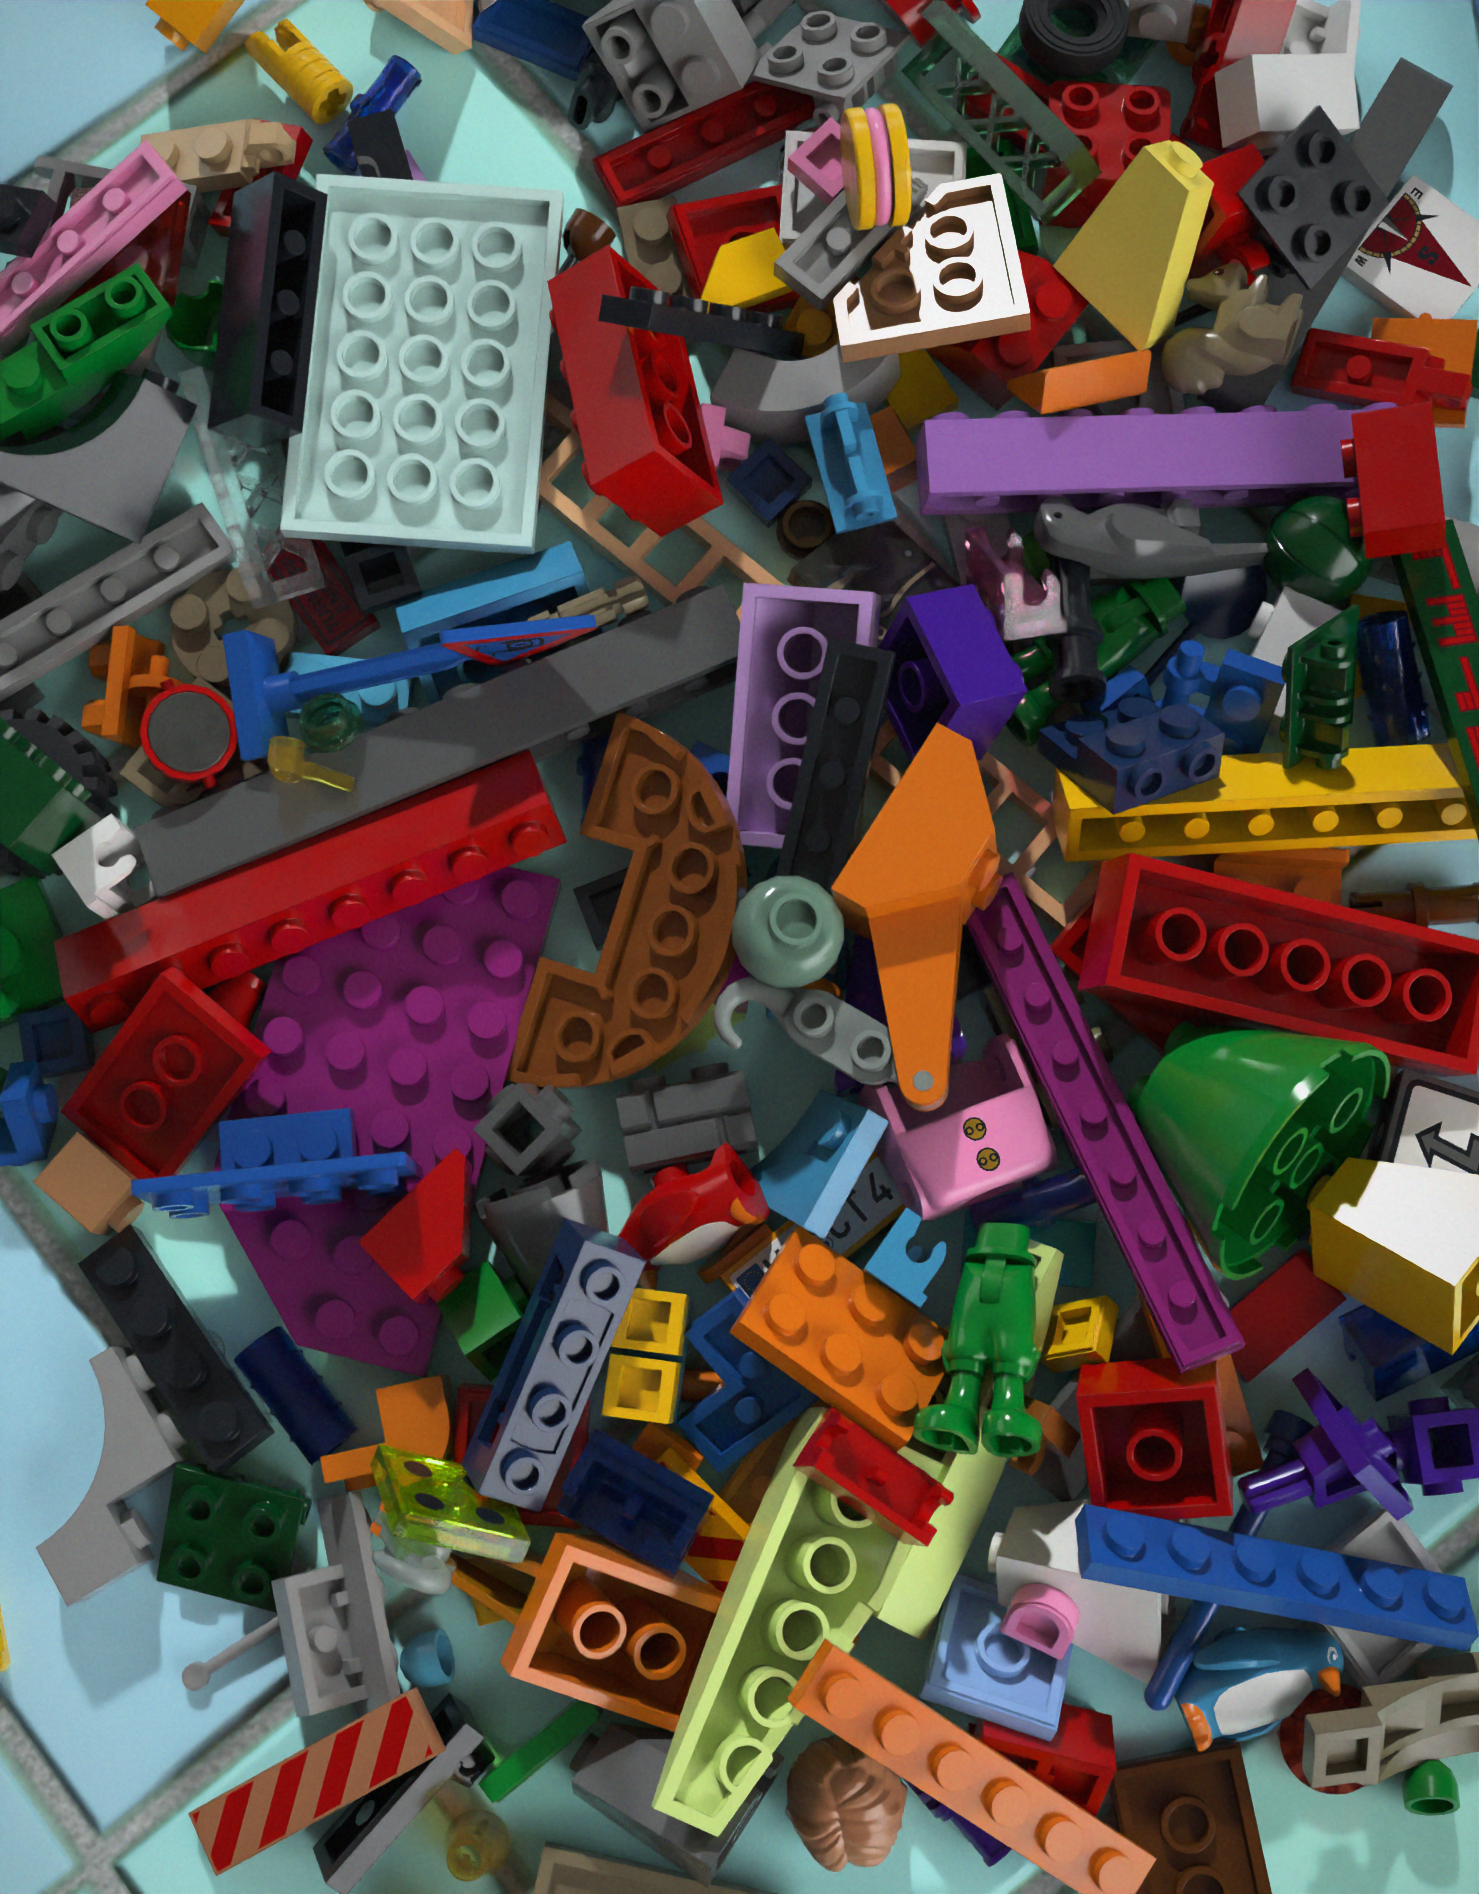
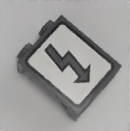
M1407 1068L1401 1070L1395 1077L1388 1099L1381 1101L1366 1160L1479 1175V1092Z

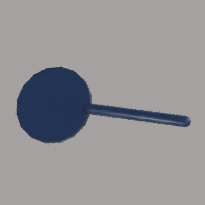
M1261 565L1182 578L1179 594L1187 607V611L1183 615L1189 625L1144 674L1149 687L1164 672L1168 661L1172 657L1177 656L1180 644L1183 641L1192 640L1198 632L1206 637L1227 639L1241 635L1250 627L1262 601H1266L1268 591L1265 571Z

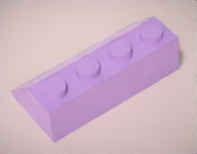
M743 583L726 798L738 825L742 845L782 848L829 638L877 648L882 596L868 591ZM865 794L851 854L854 853L861 842Z

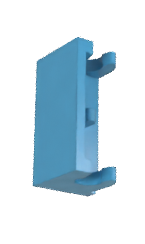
M906 1207L862 1271L912 1307L919 1309L928 1298V1296L923 1294V1291L944 1262L946 1244L943 1241L939 1242L925 1254L924 1261L921 1263L917 1262L922 1255L921 1247L914 1245L906 1253V1244L910 1238L915 1236L922 1217Z

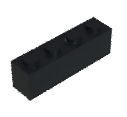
M275 171L234 192L207 430L259 448L295 436L303 431L328 194Z

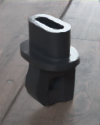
M596 50L587 58L580 69L568 110V120L578 130H585L592 122L602 123L607 120L614 110L616 101L623 99L614 78L606 69Z

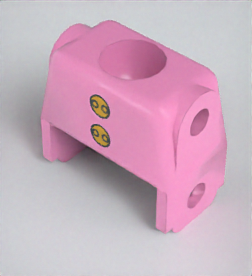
M1006 1033L993 1037L982 1050V1061L950 1065L948 1096L945 1102L935 1110L918 1111L910 1107L904 1100L898 1085L888 1089L887 1086L882 1084H865L857 1096L858 1105L873 1111L889 1121L874 1150L894 1181L905 1207L922 1217L921 1221L939 1219L1032 1182L1037 1176L1055 1170L1057 1167L1058 1156L1056 1147L1043 1118L1035 1083L1015 1039H1010Z

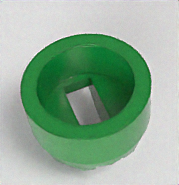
M1426 1760L1421 1765L1406 1770L1402 1781L1404 1808L1408 1812L1418 1815L1437 1816L1453 1813L1460 1808L1459 1789L1456 1778L1451 1769L1440 1760Z

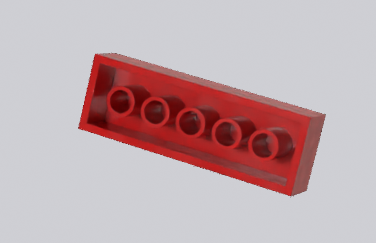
M1128 853L1102 862L1077 991L1214 1024L1364 1042L1373 1045L1386 1054L1390 1066L1401 1069L1407 1068L1435 1077L1477 1075L1479 1063V940L1134 853Z

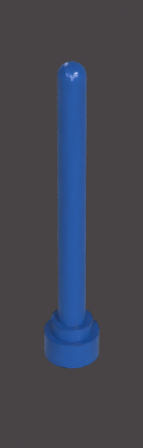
M1275 1410L1262 1434L1266 1440L1262 1450L1267 1456L1259 1471L1294 1459L1292 1443L1314 1429L1315 1426L1292 1413ZM1242 1502L1227 1532L1256 1537L1269 1510L1259 1514L1248 1512ZM1191 1600L1145 1689L1144 1699L1151 1709L1161 1711L1170 1705L1221 1606L1220 1604Z

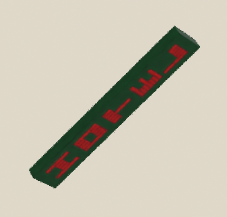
M1450 519L1445 520L1446 548L1391 555L1479 841V599L1454 521Z

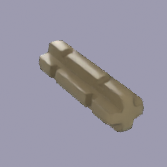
M631 575L614 582V589L605 591V588L602 587L557 606L558 612L550 615L547 610L528 618L527 621L593 614L595 615L597 629H600L618 621L616 616L624 612L628 616L647 609L649 599L640 578L636 575ZM553 646V647L548 648V649H546V650H543V651H541V652L547 651V650L552 649V648H554V647H556V646Z

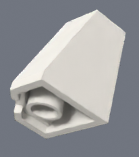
M1091 1499L1014 1507L1005 1533L996 1532L989 1549L988 1571L997 1574L998 1603L1008 1608L1015 1592L1020 1587L1032 1583L1050 1585L1063 1591L1075 1602L1079 1610V1621L1071 1643L1142 1682L1149 1683L1173 1635L1177 1607H1173L1175 1596L1081 1578L1075 1519L1084 1504L1091 1505ZM1188 1518L1170 1519L1171 1521L1188 1524Z

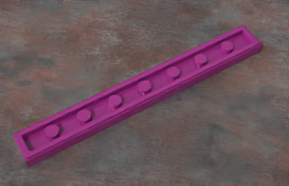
M1010 872L1003 875L1002 883L989 906L985 910L976 907L964 926L1179 1375L1243 1349L1245 1342L1014 873Z

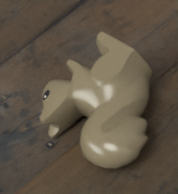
M1239 263L1225 264L1203 278L1189 279L1186 282V287L1189 290L1188 298L1199 305L1216 311L1217 315L1212 328L1190 326L1176 332L1166 341L1160 361L1162 377L1173 390L1181 394L1204 395L1209 389L1219 388L1223 384L1225 374L1248 376L1258 373L1271 365L1283 366L1288 361L1303 317V310L1300 309L1303 295L1295 292L1290 294L1280 306L1269 304L1266 301L1268 295V285H1266L1268 276L1260 274L1252 285L1246 289L1247 272L1244 266Z

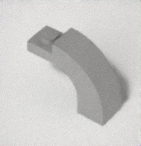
M839 341L831 349L818 356L798 361H782L736 347L710 395V401L712 405L726 407L725 426L750 434V440L764 442L770 437L776 444L804 443L811 441L805 416L822 412L825 409L823 401L827 397L837 393H846L850 402L860 403L865 401L868 413H871L884 401L901 376L899 355L892 354L843 363Z

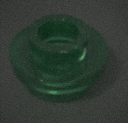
M324 693L314 697L303 707L299 716L301 724L300 736L307 748L317 753H331L345 749L356 739L363 727V715L358 706L339 693Z

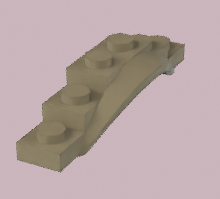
M1479 1652L1419 1659L1417 1661L1416 1680L1362 1687L1360 1708L1305 1715L1302 1770L1311 1788L1354 1782L1363 1786L1375 1785L1396 1773L1421 1765L1426 1760H1440L1479 1752Z

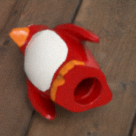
M725 1142L715 1150L710 1166L701 1172L690 1174L685 1164H676L653 1175L650 1179L653 1190L637 1203L620 1230L618 1237L624 1238L646 1261L637 1284L642 1289L657 1290L658 1271L663 1265H687L713 1253L726 1244L742 1225L749 1223L753 1225L760 1224L768 1218L770 1211L756 1177L731 1145Z

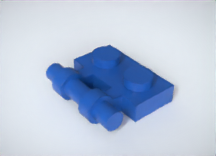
M1194 640L1183 641L1180 644L1177 656L1172 657L1167 663L1163 675L1166 690L1163 698L1157 700L1155 704L1163 709L1167 706L1186 703L1225 733L1222 755L1260 753L1285 686L1281 674L1282 667L1228 648L1221 667L1202 661L1205 648L1201 643ZM1196 692L1209 696L1207 708L1204 709L1188 703L1190 696Z

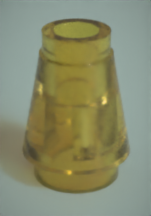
M484 1809L465 1811L454 1818L446 1830L444 1853L447 1867L450 1873L458 1880L468 1882L485 1879L494 1875L504 1866L510 1853L511 1839L508 1828L503 1820L491 1811ZM464 1845L474 1846L480 1852L481 1862L472 1861L470 1855L462 1853L460 1847Z

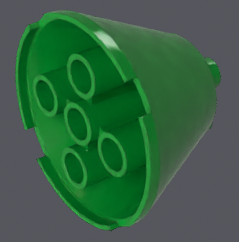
M1186 1020L1181 1022L1171 1032L1165 1043V1056L1151 1076L1144 1075L1133 1085L1126 1102L1130 1110L1135 1113L1136 1123L1168 1188L1210 1263L1227 1278L1240 1280L1255 1275L1263 1269L1264 1265L1256 1259L1271 1247L1276 1245L1286 1252L1308 1230L1311 1223L1307 1201L1319 1179L1324 1175L1332 1177L1348 1157L1359 1159L1376 1126L1365 1119L1374 1093L1381 1098L1387 1096L1390 1083V1063L1386 1054L1373 1045L1364 1042L1213 1023L1196 1026Z

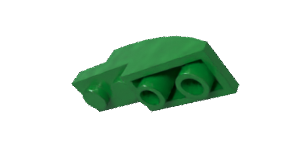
M139 263L132 265L30 325L29 327L36 341L0 361V442L20 431L29 443L59 424L113 381L117 371L122 373L156 337L173 312Z

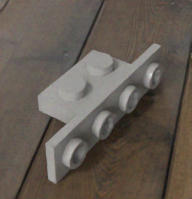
M361 1490L316 1500L329 1566L271 1581L296 1717L315 1715L355 1702L357 1717L360 1718L401 1695L397 1678L398 1654L389 1637L384 1611L385 1587L372 1560V1532L369 1530L372 1521L369 1512L364 1507Z

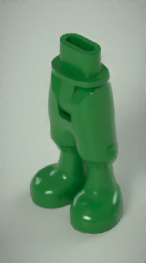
M1167 577L1147 578L1141 583L1131 579L1125 582L1124 586L1121 585L1091 599L1093 618L1098 621L1103 629L1104 639L1098 647L1099 670L1104 673L1106 681L1135 660L1158 638L1168 634L1167 623L1187 611L1184 600ZM1053 619L1045 621L1038 628L1033 636L1032 646L1010 655L1011 659L1021 669L1024 684L1045 669L1050 670L1053 668V652L1048 649L1045 642L1046 630ZM1048 681L1030 692H1026L1005 726L1022 745L1031 747L1038 743L1039 729L1048 727V718L1063 701H1058L1051 697L1048 692Z
M980 1223L977 1230L976 1245L967 1249L964 1258L965 1265L954 1301L948 1338L944 1340V1345L941 1347L943 1364L947 1373L952 1376L949 1392L944 1404L924 1407L917 1412L914 1419V1437L929 1446L959 1454L974 1455L978 1452L981 1384L985 1380L986 1371L992 1368L993 1379L995 1380L991 1410L984 1415L981 1435L983 1447L995 1456L1010 1458L1032 1455L1041 1448L1043 1435L1041 1423L1032 1415L1027 1414L1024 1405V1384L1033 1376L1037 1361L1041 1358L1038 1346H1035L1036 1297L1034 1270L1036 1269V1259L1028 1252L1029 1227L1014 1223Z

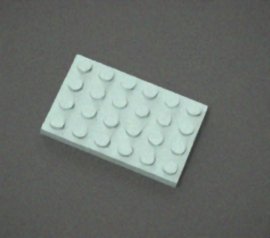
M317 173L315 189L328 194L303 431L300 434L289 437L280 530L283 536L287 538L534 555L554 329L549 318V312L553 307L547 281L557 276L559 272L565 203L563 190Z

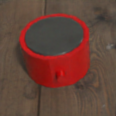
M172 678L161 682L160 685L163 692L158 693L152 699L142 716L140 738L144 755L156 771L170 780L184 783L202 781L206 790L217 786L218 784L214 776L225 768L234 755L238 735L233 711L224 698L207 687L192 684H181L175 687Z

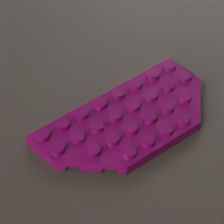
M507 866L478 880L465 883L430 897L419 904L408 906L366 923L359 928L346 931L304 948L297 953L275 960L253 1033L272 1052L233 1102L227 1121L351 1108L354 1111L357 1156L406 1152L423 1168L424 1177L452 1150L457 1148L472 1165V1215L488 1157L485 1151V1147L488 1144L473 1128L488 1114L485 1110L488 1103L508 1084L506 1078L516 1042L518 1025L540 956H543L562 887L560 879ZM220 1147L212 1172L222 1171ZM418 1183L408 1184V1193H409ZM368 1190L341 1191L342 1201L320 1205L302 1204L301 1197L275 1198L276 1208L254 1212L235 1211V1204H219L296 1345L427 1378L444 1318L440 1309L431 1297L422 1305L413 1301L357 1242L406 1195L371 1198L368 1197Z

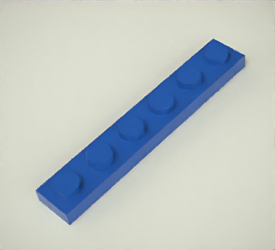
M1084 1504L1075 1519L1082 1579L1467 1651L1479 1637L1465 1578L1089 1504Z

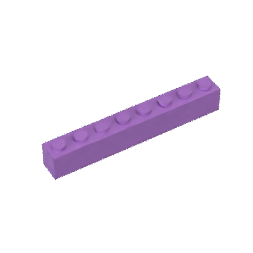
M1380 402L1368 405L1362 410H1338V407L1334 404L1323 403L1308 406L1301 411L1277 412V408L1274 406L1256 405L1237 413H1216V410L1212 407L1198 406L1185 409L1179 414H1155L1149 408H1132L1122 411L1118 415L1093 416V413L1089 410L1073 409L1061 412L1056 417H1031V414L1028 412L1015 410L1000 413L994 418L969 419L967 414L961 412L942 413L936 415L931 420H924L915 443L920 515L1038 512L1043 501L1053 496L1070 498L1073 500L1071 504L1079 511H1097L1114 504L1123 503L1144 504L1159 508L1161 504L1168 500L1191 498L1194 508L1286 506L1298 498L1321 494L1343 498L1347 501L1349 498L1359 497L1357 477L1344 479L1340 440L1353 438L1351 414L1398 406L1392 402Z

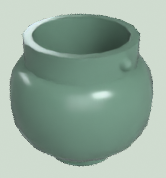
M775 876L755 885L739 902L731 924L732 946L741 965L758 981L776 988H800L822 978L837 962L844 942L843 916L835 899L818 883L800 876Z

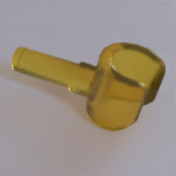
M275 736L270 739L267 762L272 775L278 781L295 783L301 781V779L313 780L352 793L356 778L316 765V763L305 762L306 744L303 741L286 736Z

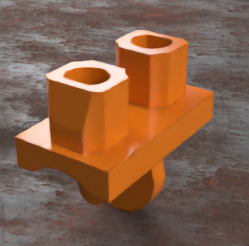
M125 625L113 626L112 640L100 642L90 648L88 667L91 675L107 682L105 699L89 700L87 704L83 705L81 722L83 731L99 738L112 740L135 751L139 749L142 745L140 726L143 712L158 693L163 692L160 683L172 678L168 677L170 659L164 656V643L143 637L136 633L135 628ZM172 678L175 687L185 684L178 679Z

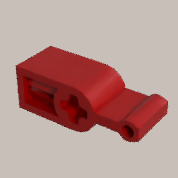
M1297 0L1212 1L1191 70L1192 81L1196 85V89L1188 114L1180 127L1179 137L1182 140L1220 156L1223 155L1227 148H1222L1214 73L1252 54H1280Z

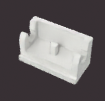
M112 813L51 854L86 907L106 920L159 898L152 881L142 890H133L129 884L131 874L135 870L143 868L146 862L136 833Z

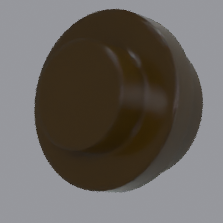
M802 500L791 504L779 516L776 527V536L781 549L789 557L802 562H812L825 557L833 549L838 536L835 532L829 508L813 500Z

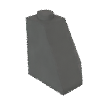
M610 1722L600 1738L591 1732L583 1741L569 1765V1769L577 1773L571 1781L573 1794L706 1888L711 1884L782 1770L785 1759L777 1751L773 1752V1761L719 1837H716L651 1807L674 1736L673 1732Z

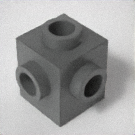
M518 1082L516 1085L512 1083L502 1089L486 1106L485 1110L488 1114L473 1128L488 1144L485 1147V1151L491 1160L507 1174L513 1175L515 1173L517 1176L539 1175L542 1171L548 1176L557 1171L575 1152L571 1142L583 1131L570 1117L576 1111L575 1107L557 1088L551 1084H547L543 1088L535 1084ZM536 1119L545 1130L534 1140L530 1133V1126Z

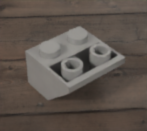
M613 0L587 19L582 25L606 69L614 78L617 88L643 132L743 89L761 57L732 0Z

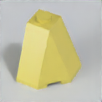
M1167 140L1143 146L1053 265L1138 351L1165 342L1173 332L1214 182L1200 170L1203 164L1198 155L1189 147L1177 141L1171 142Z

